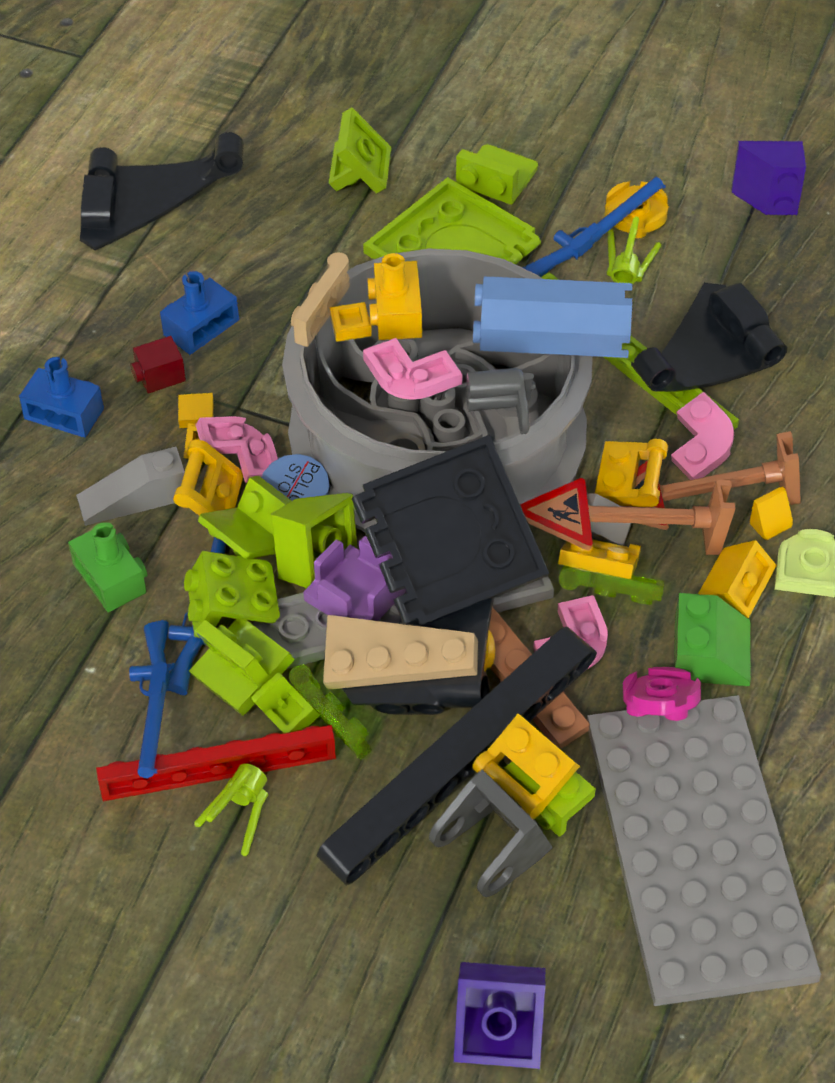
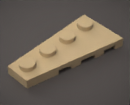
M327 615L323 683L328 690L477 675L478 639L474 633Z

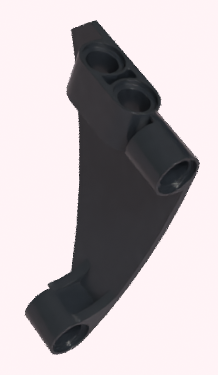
M225 132L217 137L214 149L208 156L194 161L161 165L118 166V157L113 150L106 147L94 149L90 153L88 174L84 175L80 241L94 251L169 213L217 179L238 173L243 165V139L236 133Z
M704 282L683 321L663 352L661 353L654 347L647 348L637 355L634 362H631V366L652 391H684L729 382L772 367L785 357L788 349L784 342L770 328L769 319L764 308L744 285L735 283L726 287L721 284Z
M494 598L423 626L474 633L478 639L477 675L342 688L353 705H371L376 711L385 714L436 715L443 713L445 707L473 708L490 693L489 679L484 671V662ZM418 621L407 624L413 626H420Z

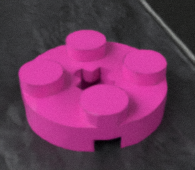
M648 668L647 676L637 678V672H634L623 681V701L626 704L627 713L635 717L648 714L665 716L666 719L672 721L683 720L688 717V710L697 706L701 700L700 680L698 678L695 681L691 680V673L680 668Z

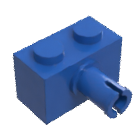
M197 271L188 272V277L186 275L183 276L182 282L185 295L160 311L163 335L165 337L172 336L175 344L189 355L239 321L237 297L211 278L204 281V276Z
M52 357L46 361L45 369L38 368L19 395L24 419L86 438L104 410L100 386L89 381L69 377L67 361L62 358L60 364V357Z

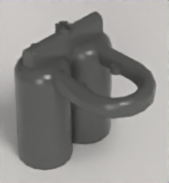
M519 368L467 373L466 402L468 411L516 407L520 433L527 434L530 426L527 400L531 398V391L535 390L534 375L532 373H523Z

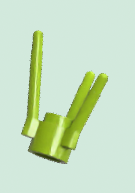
M637 216L633 218L625 251L617 257L615 253L614 230L611 228L608 231L609 267L607 275L616 283H632L633 285L636 281L641 282L644 272L661 248V243L657 242L640 265L637 255L632 253L639 224Z
M241 764L224 789L194 823L196 827H201L206 820L212 822L230 800L242 806H247L249 802H253L241 849L242 856L249 854L262 805L268 797V793L263 790L267 782L263 771L251 764Z

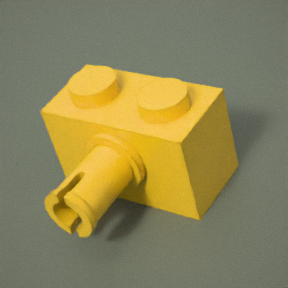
M397 253L387 254L382 258V263H374V278H367L368 299L376 300V304H369L371 326L378 325L379 340L422 338V309L417 261H405L404 257Z

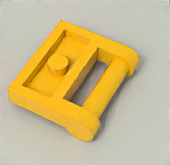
M200 439L192 440L187 450V455L189 456L181 486L176 488L173 498L174 503L183 508H190L199 516L202 513L235 508L243 480L242 470L207 442ZM202 462H204L208 466L199 494L195 491V486Z
M652 439L648 443L605 441L595 494L620 506H656L660 496V491L657 489L662 460L667 457L668 444L662 439ZM648 460L644 485L640 489H634L639 461Z
M592 539L593 545L589 551L568 541L565 542L560 550L558 560L560 565L631 579L638 565L641 546L630 544L627 547Z
M520 714L515 716L489 749L476 758L472 766L473 770L477 773L483 769L532 819L540 815L580 767ZM504 756H507L541 786L535 794L528 792L498 765Z

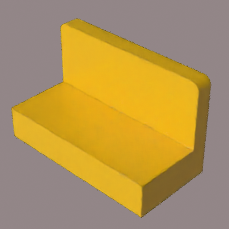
M756 540L725 547L698 594L716 595L746 618H749L777 565Z

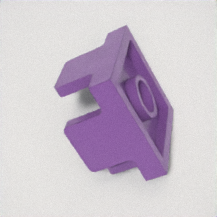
M364 536L359 541V550L352 545H349L344 550L343 543L336 539L315 560V580L303 593L304 601L326 615L379 621L394 605L393 599L403 595L405 589L395 593L389 592L379 564L391 559V555L388 554L375 558L368 538Z

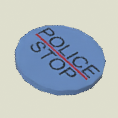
M300 454L283 456L272 462L261 477L292 501L298 498L328 495L330 491L327 472L321 463L310 456Z

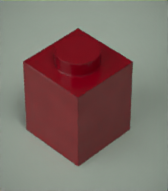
M172 336L133 348L135 362L130 363L131 371L137 383L142 381L148 394L186 381L183 358Z

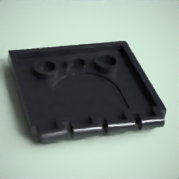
M490 435L362 484L364 492L351 498L361 523L376 519V524L364 529L375 558L388 554L391 555V559L379 564L389 592L395 593L405 589L406 594L393 599L403 625L418 621L419 625L423 627L549 575V571Z

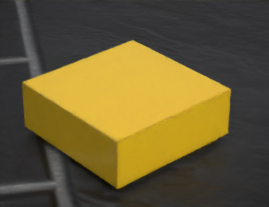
M365 302L329 307L336 342L372 336V327Z
M213 393L178 395L179 428H187L188 424H197L199 418L214 417Z

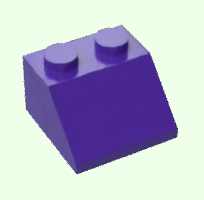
M738 141L731 186L732 194L765 215H797L806 171L803 141Z
M461 962L458 978L453 1062L540 1069L546 968Z

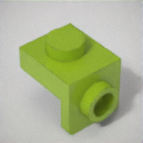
M276 673L252 696V701L283 733L301 731L309 727L320 716L281 673Z

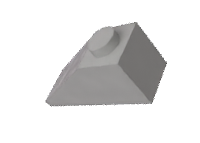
M177 447L141 455L77 494L85 526L174 504L173 498L176 488L181 486L185 473Z

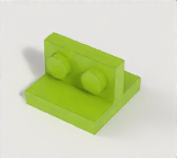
M352 107L342 113L339 139L334 144L329 185L337 192L347 185L355 184L361 178L377 194L386 189L391 146Z
M236 619L228 629L222 624L215 628L208 621L204 620L196 628L195 632L209 649L189 672L194 678L244 716L255 704L252 701V696L276 673L282 674L295 659L287 650L247 620Z

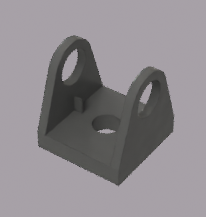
M481 769L435 823L430 831L429 840L436 847L446 846L494 811L516 834L478 881L477 890L482 896L490 897L541 860L553 847L537 823ZM459 818L456 824L448 832L441 835L444 829L453 820ZM506 868L503 874L496 881L490 884L492 879L501 870Z

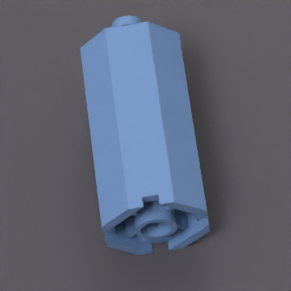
M484 276L483 284H476L475 306H482L481 321H474L473 343H480V351L628 358L629 350L622 349V343H630L632 298H625V291H632V283Z

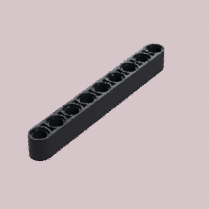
M569 627L561 628L337 829L321 845L317 852V857L345 885L355 882L475 772L472 766L476 758L489 749L517 714H520L528 722L535 718L589 668L597 655L596 650Z

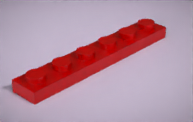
M332 725L323 727L310 726L301 731L284 734L271 733L262 738L246 741L232 740L223 745L207 748L194 747L185 752L168 755L156 754L155 769H157L158 773L153 774L150 778H142L138 775L139 760L130 762L116 761L107 766L96 767L98 784L102 800L109 801L229 779L234 776L241 764H251L261 771L267 772L336 759L335 740Z

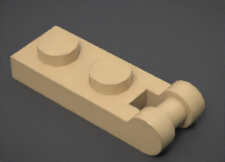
M337 252L328 257V269L318 283L312 284L304 303L295 308L291 317L295 343L308 347L329 318V307L337 306L349 289L350 278L347 273L349 259L344 253Z

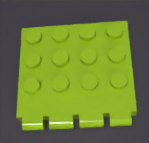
M447 177L363 244V251L370 258L377 259L391 253L422 249L468 250L505 259L516 265L523 257H526L541 244V240L535 234L534 227Z

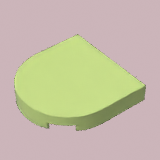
M804 529L784 540L778 551L774 590L835 597L834 535L823 530Z

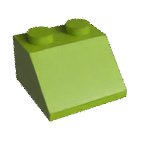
M340 493L298 498L271 514L279 579L308 588L315 580V560L336 539L343 543L344 550L349 545L358 549L354 504L351 499L353 494Z

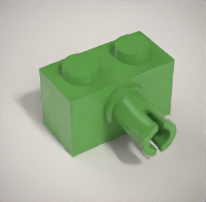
M107 522L99 523L91 531L68 542L74 566L107 612L147 593L144 578L148 574L143 562L139 557L133 558L131 556L126 539L121 533L116 534V529L112 524Z

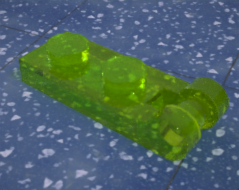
M565 565L562 567L559 575V583L566 590H574L579 585L595 588L594 593L601 596L616 597L617 593L631 595V601L647 605H652L653 600L661 601L664 590V581L633 575L631 579Z
M306 665L295 666L289 674V679L293 686L320 714L319 717L327 725H332L333 732L361 761L372 751L365 739L369 732L357 718L353 717L348 720L341 713L345 707L332 692L326 695L321 692V686L309 667Z

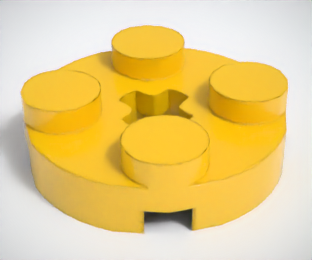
M629 181L614 186L607 194L604 217L648 182L641 181L640 186H630ZM660 189L640 205L643 208L635 209L614 227L629 234L633 218L637 216L639 224L636 238H643L647 235V232L657 230L666 222L669 206L666 193Z

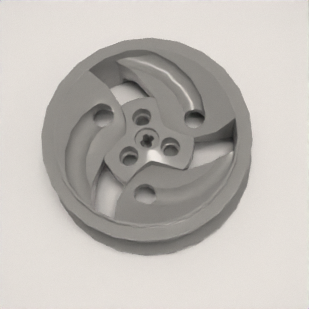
M422 249L397 253L402 255L405 261H417L422 309V338L397 340L405 352H409V358L412 362L446 350L462 373L461 385L422 399H402L389 394L379 385L363 360L364 349L389 341L379 340L378 325L371 326L372 336L336 342L329 316L308 347L295 343L294 327L291 326L286 338L282 363L288 398L292 403L288 430L292 455L310 456L322 464L329 476L330 491L328 495L350 493L354 497L364 492L362 484L487 435H490L519 504L574 481L586 451L587 418L583 404L592 383L593 356L480 351V343H473L474 321H481L482 306H475L476 284H483L484 276L542 279L537 274L505 259L468 250ZM383 257L356 265L347 271L350 278V287L337 306L365 302L370 320L369 304H376V300L368 299L367 278H374V263H382ZM491 365H501L507 368L515 367L522 370L523 373H532L534 375L535 390L531 391V398L527 400L530 421L529 432L527 434L520 433L516 407L469 412L466 402L467 373L495 370ZM344 377L357 381L373 382L371 385L370 404L345 389L337 381ZM354 507L356 528L365 532V528L377 523L376 519L361 523Z

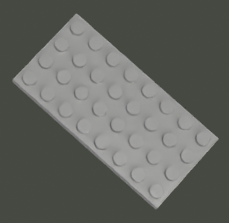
M739 696L700 700L697 706L688 710L687 718L678 721L668 720L665 716L648 714L635 717L629 715L627 710L587 715V721L590 724L588 730L654 1006L819 983L821 973Z

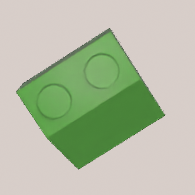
M679 593L675 615L674 668L690 672L691 680L695 681L698 678L701 683L750 686V620L716 595Z

